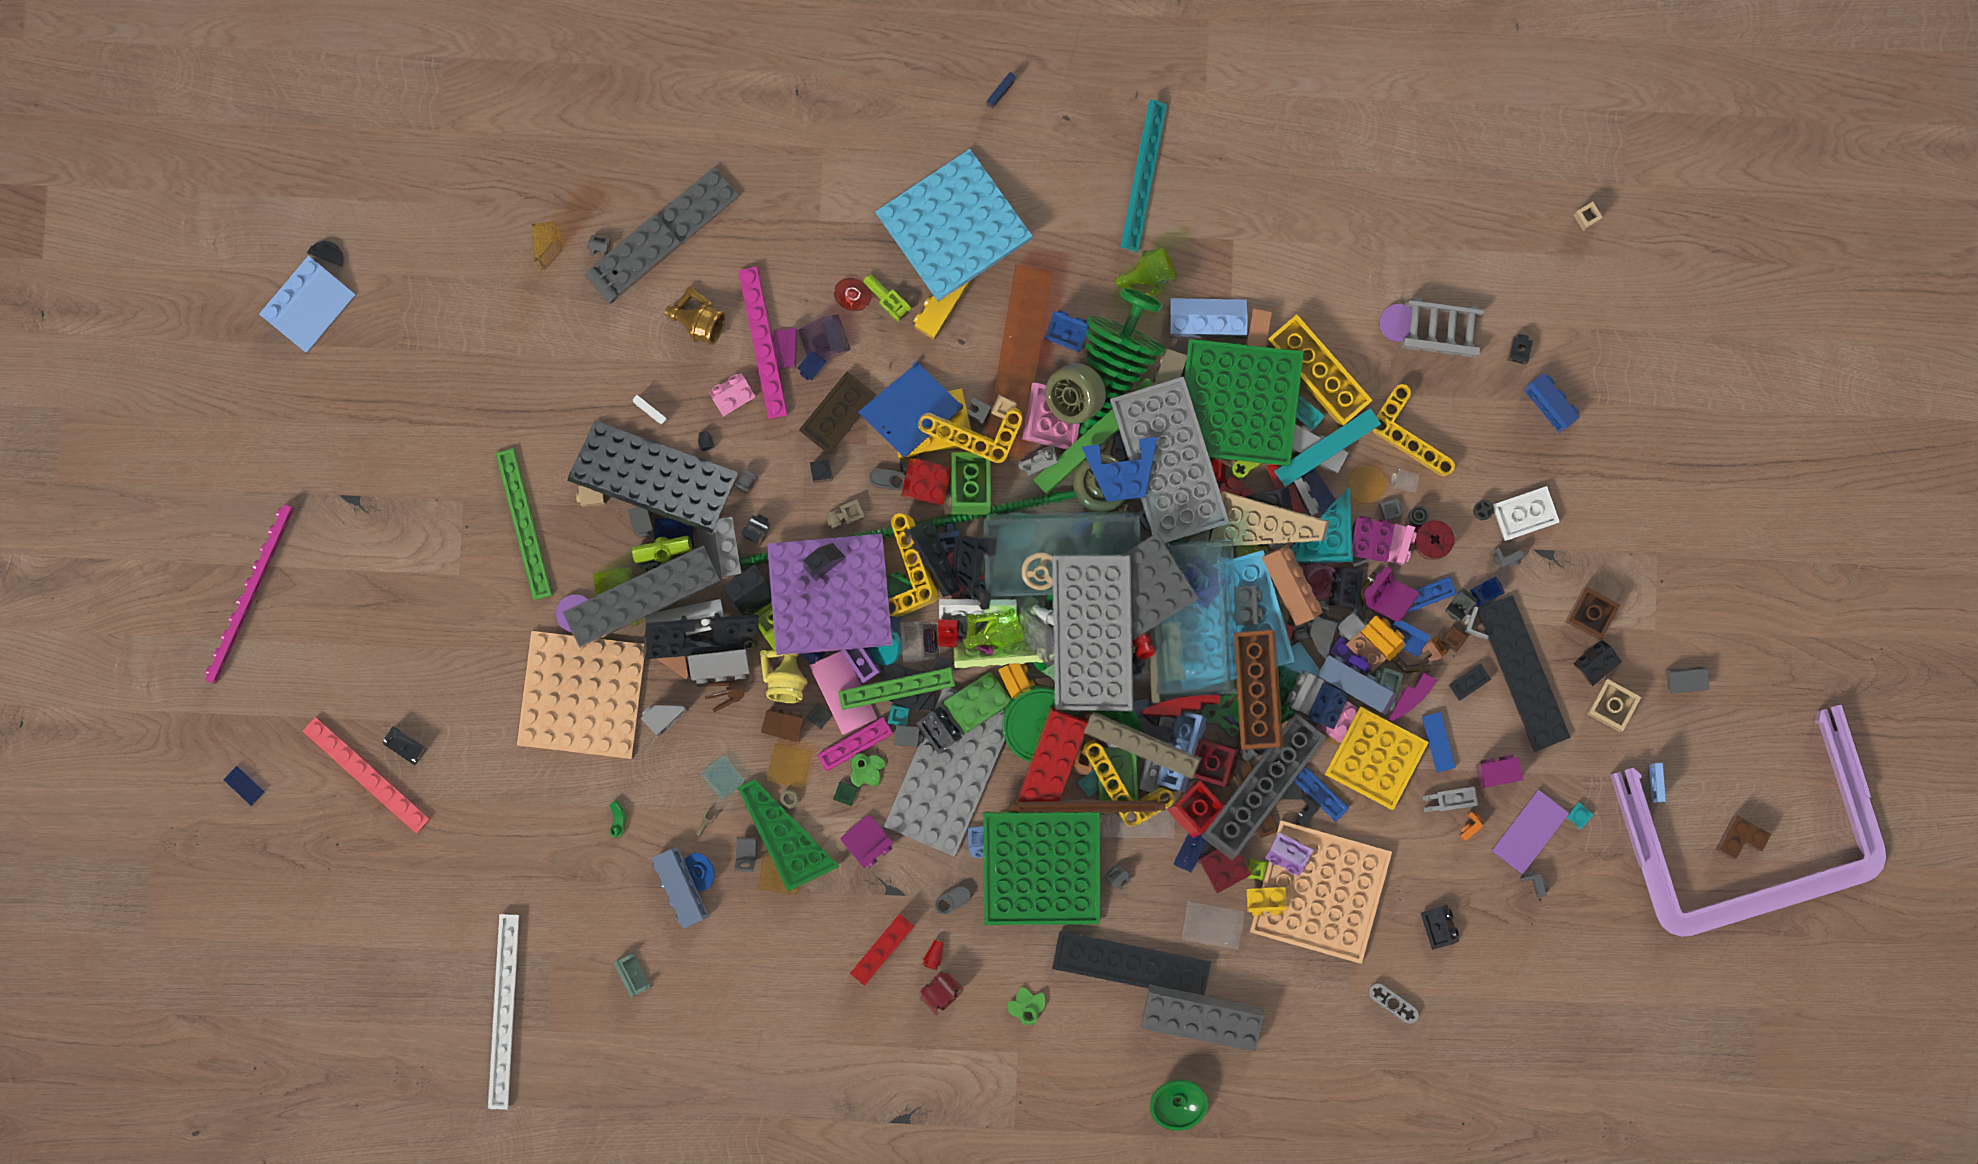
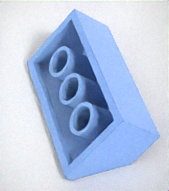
M1170 298L1169 337L1246 338V300Z
M1181 711V716L1176 718L1173 728L1177 734L1176 741L1178 745L1175 747L1195 755L1198 740L1202 738L1206 729L1207 719L1201 715ZM1162 766L1156 784L1185 793L1189 784V777Z

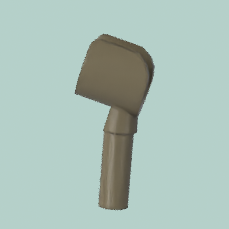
M709 811L704 813V821L696 832L697 836L700 837L708 823L714 821L715 814L711 820H708L706 815Z

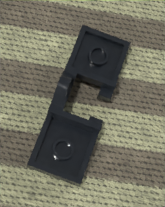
M714 613V617L710 618L709 625L712 630V638L705 635H691L686 638V632L695 631L696 623L694 619L687 620L685 615L681 616V620L646 623L643 657L646 660L737 650L756 651L760 618L758 614L720 617L719 613Z

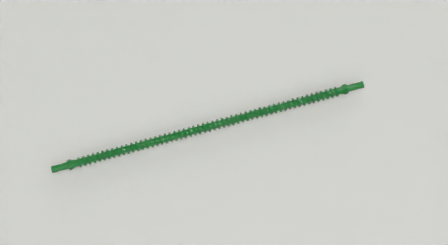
M1074 490L1060 493L1056 491L1051 495H1046L1045 493V496L1041 494L1039 497L1034 496L1033 499L1031 497L1028 500L1023 498L1022 501L1018 499L1017 502L1012 500V503L1007 501V504L1002 502L1001 505H991L990 515L995 516L996 513L1000 515L1001 512L1005 514L1006 511L1011 513V510L1016 512L1017 509L1021 511L1022 508L1027 510V507H1038L1039 504L1044 506V503L1047 505L1050 502L1059 503L1061 502L1060 500L1076 496ZM947 514L946 517L942 515L941 518L936 516L935 519L933 517L931 519L934 525L940 528V525L945 526L952 522L957 524V521L962 523L963 520L967 522L968 519L973 521V518L978 520V517L983 519L984 516L989 517V515ZM920 519V522H917L916 520L914 522L915 525H918L924 521ZM887 526V529L882 527V530L877 528L876 531L871 529V532L866 530L865 533L854 534V536L882 534L884 539H886V536L890 538L891 535L895 536L893 528ZM768 551L767 554L762 552L761 555L757 553L756 556L751 554V557H740L742 568H746L750 564L755 565V563L760 565L761 562H764L766 564V561H769Z

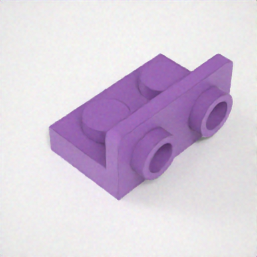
M1278 832L1265 858L1272 864L1285 868L1289 873L1300 876L1313 850Z

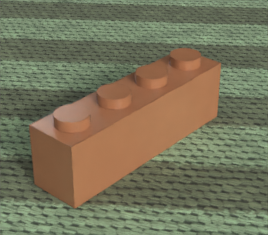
M1288 544L1276 548L1261 557L1296 626L1310 621L1322 613L1320 603L1316 600L1312 588L1308 584L1303 570Z

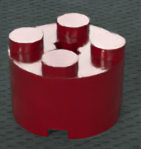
M1428 521L1416 531L1415 550L1424 559H1441L1454 546V533L1442 521ZM1431 537H1437V543L1431 544Z
M940 971L933 978L935 981L930 986L927 984L919 991L921 993L920 999L935 1015L939 1014L937 1010H945L957 999L958 995L956 993L959 990L961 992L964 990L949 972L944 973Z

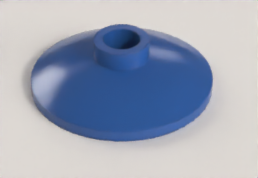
M701 853L688 855L684 862L697 891H704L710 888L715 878V871L711 861Z

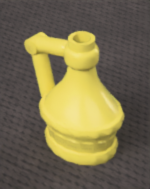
M776 650L760 651L763 681L768 683L766 696L770 700L782 703H798L803 700L802 693L808 682L797 664L796 657H798L799 653L785 655L779 667L770 673L768 658L783 655H776Z

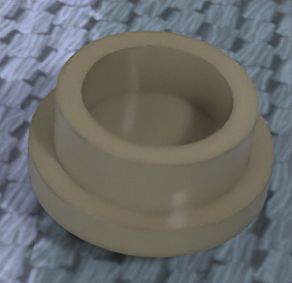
M792 789L785 790L780 796V802L785 808H794L799 803V795Z

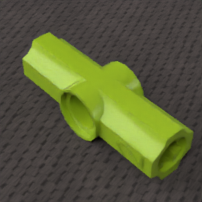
M689 536L674 539L659 537L654 543L632 547L635 563L651 560L666 562L671 556L692 551Z

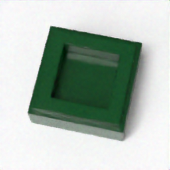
M839 782L833 800L852 806L858 788Z

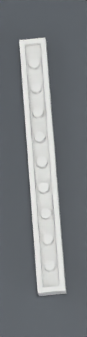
M499 914L488 1109L508 1110L520 915Z

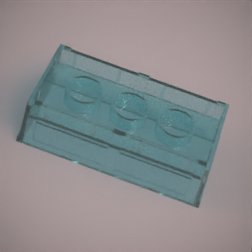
M1134 510L1015 515L987 514L986 519H984V537L996 538L997 543L995 555L988 556L985 554L986 590L991 593V596L1053 595V586L1046 590H1035L1024 582L1021 572L1022 565L1030 555L1038 552H1044L1052 556L1122 555L1140 544L1139 515ZM1041 558L1033 560L1029 564L1027 571L1034 570L1036 566L1040 565ZM1047 560L1046 567L1049 571V576L1053 578V566ZM1042 569L1037 571L1039 575H1042L1045 572ZM1034 577L1029 578L1035 584L1043 585L1048 583L1046 580L1037 581Z
M1232 539L1165 543L1199 599L1155 626L1158 675L1157 694L1164 695V697L1238 693L1234 633H1237L1233 541Z

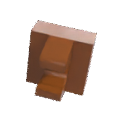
M1438 636L1425 644L1422 649L1423 653L1427 650L1432 653L1428 661L1438 660L1448 652Z

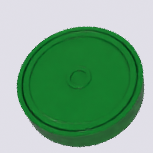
M1036 685L1025 688L1011 698L1004 710L1002 730L1005 740L1010 749L1025 761L1030 762L1050 706L1055 708L1054 687ZM1063 710L1079 716L1077 710Z

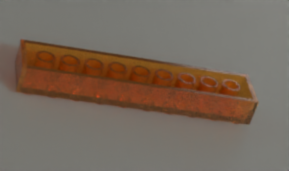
M1015 265L992 402L993 408L998 396L1001 395L1017 403L1016 408L1022 413L1021 425L1006 457L1007 459L1019 461L1023 458L1025 440L1022 437L1032 383H1035L1053 275L1052 270ZM992 413L990 414L987 437L995 439L1003 418ZM1013 413L1010 421H1018L1019 416ZM1003 431L1001 437L1007 440L1011 438V433ZM997 448L993 451V454L996 457H1001L1004 452L1002 449Z

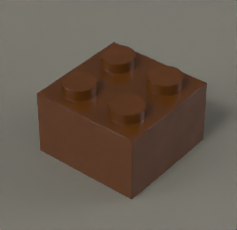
M1585 587L1582 589L1565 622L1601 640L1620 604Z

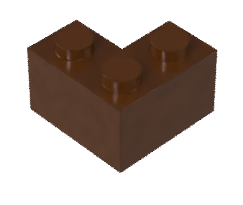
M776 708L766 711L761 733L795 742L800 741L805 722L801 718V714L789 712V715L782 714L783 710Z
M1733 816L1715 850L1731 859H1737L1744 844L1757 851H1763L1771 833L1739 816Z

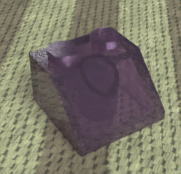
M839 314L822 317L798 330L810 365L838 357L851 350Z

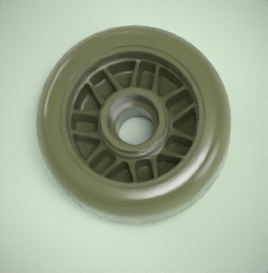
M1073 363L1064 366L1050 376L1045 388V398L1049 409L1058 419L1070 424H1079L1092 418L1102 409L1106 398V391L1101 377L1093 368L1085 364Z
M1101 454L1102 464L1121 462L1113 456ZM1084 460L1079 465L1074 475L1073 489L1077 500L1082 506L1096 513H1107L1116 510L1125 502V500L1107 502L1101 488L1097 485V479L1088 460Z

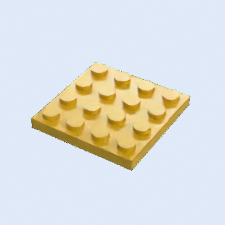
M1360 706L1324 775L1393 811L1429 742Z

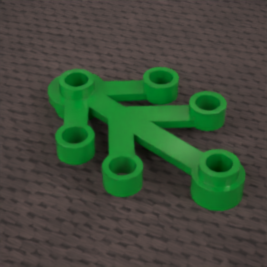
M1228 686L1223 690L1220 703L1218 705H1206L1202 710V716L1207 719L1208 723H1218L1227 731L1229 736L1234 737L1239 732L1238 727L1230 725L1221 717L1230 716L1240 724L1238 698L1229 708L1221 709L1227 699L1235 695L1234 688ZM1227 689L1232 690L1233 693L1231 696L1226 695ZM1209 710L1215 711L1214 717L1209 716ZM1231 727H1234L1236 729L1235 734H1231L1229 732V729Z

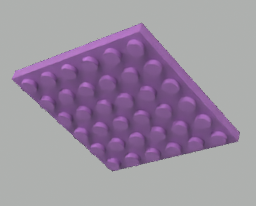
M882 534L767 544L776 655L892 645ZM834 543L844 554L845 558L815 581L803 568V559L817 548Z

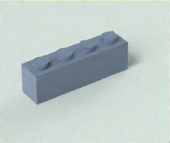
M1328 655L1317 676L1386 715L1397 697L1393 693L1394 688L1385 683L1381 686L1376 683L1378 681L1377 678L1370 674L1367 676L1360 674L1362 670L1354 665H1351V667L1344 664L1345 660L1337 655L1334 658Z
M672 848L653 857V868L661 878V886L669 896V904L677 914L676 919L679 925L684 929L709 918L679 848Z

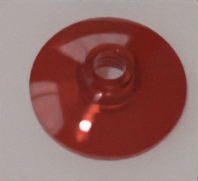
M845 278L836 284L834 297L836 302L844 309L861 311L870 304L871 291L864 282L855 278Z

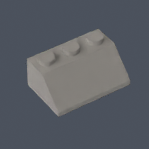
M733 517L718 519L713 533L696 528L699 547L704 546L719 579L740 575L742 568Z
M746 650L688 656L691 680L696 681V684L708 683V679L723 682L727 681V677H735V680L746 679V675H750L748 652Z

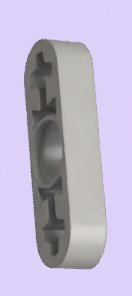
M1376 983L1370 986L1368 993L1372 1000L1405 1023L1412 1024L1417 1021L1419 1014L1412 1005L1382 984ZM1380 987V992L1385 996L1387 995V992L1390 993V995L1386 997L1384 1004L1381 1002L1383 1000L1381 996L1374 997V988L1378 989ZM1391 998H1396L1399 1001V1006L1396 1009H1391L1388 1006V1001ZM1403 1003L1406 1005L1404 1007L1406 1011L1413 1010V1019L1409 1018L1406 1020V1014L1400 1012V1015L1397 1014L1402 1008Z

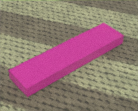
M882 717L817 756L826 772L854 755L892 735L893 732L885 718Z

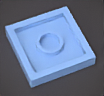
M1663 763L1649 764L1651 803L1666 802Z

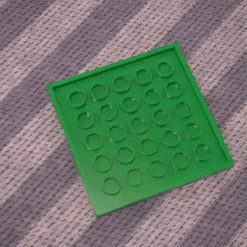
M1189 339L1184 379L1210 458L1281 466L1291 465L1304 351Z
M983 812L984 925L1100 924V812Z

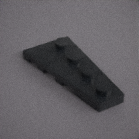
M932 519L905 530L906 536H910L914 542L912 546L915 551H919L922 555V563L925 568L927 567L931 570V578L942 596L946 597L959 591L957 580Z

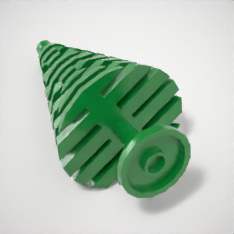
M1122 287L1119 291L1120 296L1133 304L1124 325L1103 317H1088L1087 323L1091 329H1087L1086 336L1089 341H1086V349L1090 352H1085V360L1088 363L1085 365L1093 368L1101 377L1105 386L1106 398L1102 409L1081 425L1079 432L1082 435L1100 420L1096 416L1104 417L1109 412L1106 408H1112L1110 399L1124 395L1125 393L1122 390L1129 391L1134 386L1132 382H1138L1141 378L1139 373H1145L1149 369L1148 365L1153 364L1158 359L1156 356H1160L1165 351V347L1155 339L1135 330L1143 309L1153 312L1162 310L1164 305L1157 299L1137 290Z

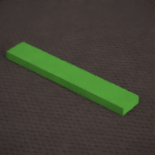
M952 667L846 689L838 691L841 708L845 710L954 687L955 681Z

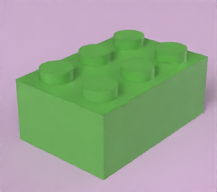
M952 452L951 514L990 515V460L972 452Z

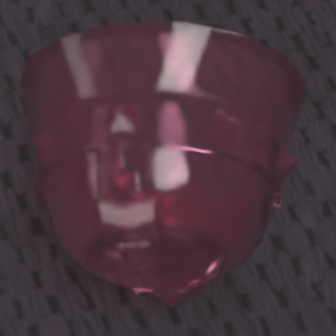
M1323 563L1310 564L1303 570V574L1308 584H1310L1317 601L1326 600L1333 595L1331 589L1327 587L1334 581L1332 572L1335 569Z

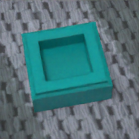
M891 705L888 724L907 726L910 708Z

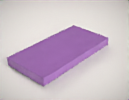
M1537 790L1491 851L1519 873L1523 874L1569 813L1540 790Z

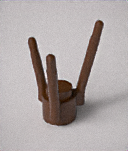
M735 680L696 684L697 687L729 686L726 687L727 690L705 696V699H710L728 694V697L732 698L714 708L713 712L740 701V697L744 696L741 682L736 683Z

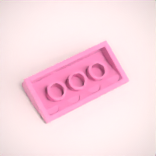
M842 651L809 665L842 735L878 719L871 704L842 710L838 691L862 686L853 667Z

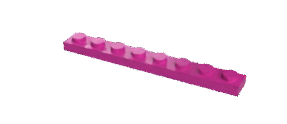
M756 266L739 270L768 419L788 416L759 269Z

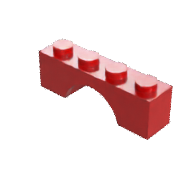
M899 914L849 974L865 986L913 929L914 925Z

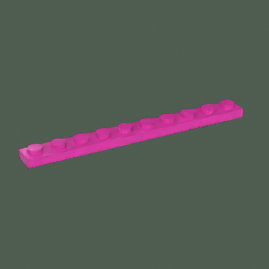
M284 504L283 508L280 507L277 511L276 518L278 519L268 532L270 537L267 543L264 542L261 547L260 553L262 554L260 559L256 560L253 565V575L245 583L244 588L246 590L244 595H240L236 604L238 608L229 618L230 626L221 636L222 644L220 648H216L213 654L212 666L209 665L205 672V676H207L205 680L210 683L216 684L292 516L294 508Z

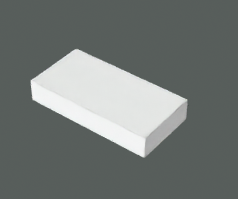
M638 395L634 397L633 403L659 424L664 426L667 423V418Z

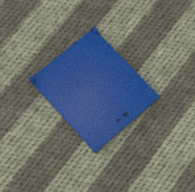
M915 361L908 371L858 413L905 458L931 436L919 428L918 424L921 415L932 413L949 421V419L963 409V405L943 388L918 361ZM926 418L922 421V424L925 427H930L933 425V422Z

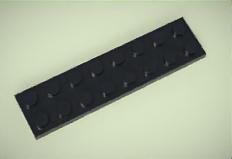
M1513 595L1479 608L1477 611L1486 635L1489 636L1488 640L1534 752L1571 738Z
M1059 931L1052 969L1148 989L1149 985H1155L1205 996L1211 961Z

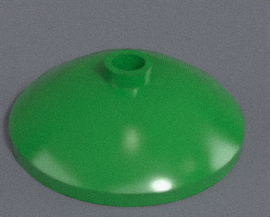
M1178 1079L1168 1081L1158 1087L1150 1099V1113L1154 1121L1159 1126L1172 1131L1187 1130L1196 1126L1204 1118L1208 1109L1207 1096L1204 1090L1198 1084L1189 1080Z

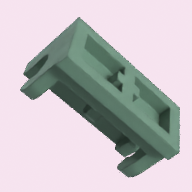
M634 953L614 962L630 997L651 988Z

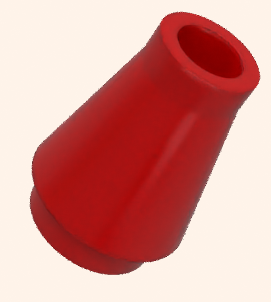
M933 940L932 945L922 959L924 961L923 966L932 970H937L938 966H941L944 943Z

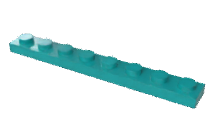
M1149 100L1121 241L1120 248L1131 252H1139L1167 109L1166 104L1157 100Z

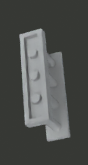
M1411 298V300L1405 303V307L1412 308L1410 334L1407 338L1401 340V348L1473 358L1479 356L1480 348L1475 347V344H1473L1476 316L1483 315L1484 310H1480L1478 306L1468 305L1467 308L1426 303L1420 298ZM1420 309L1431 310L1429 333L1426 341L1419 340V337H1417ZM1439 311L1449 312L1447 341L1444 343L1437 342L1436 339ZM1457 314L1468 315L1466 341L1463 345H1456L1454 341Z

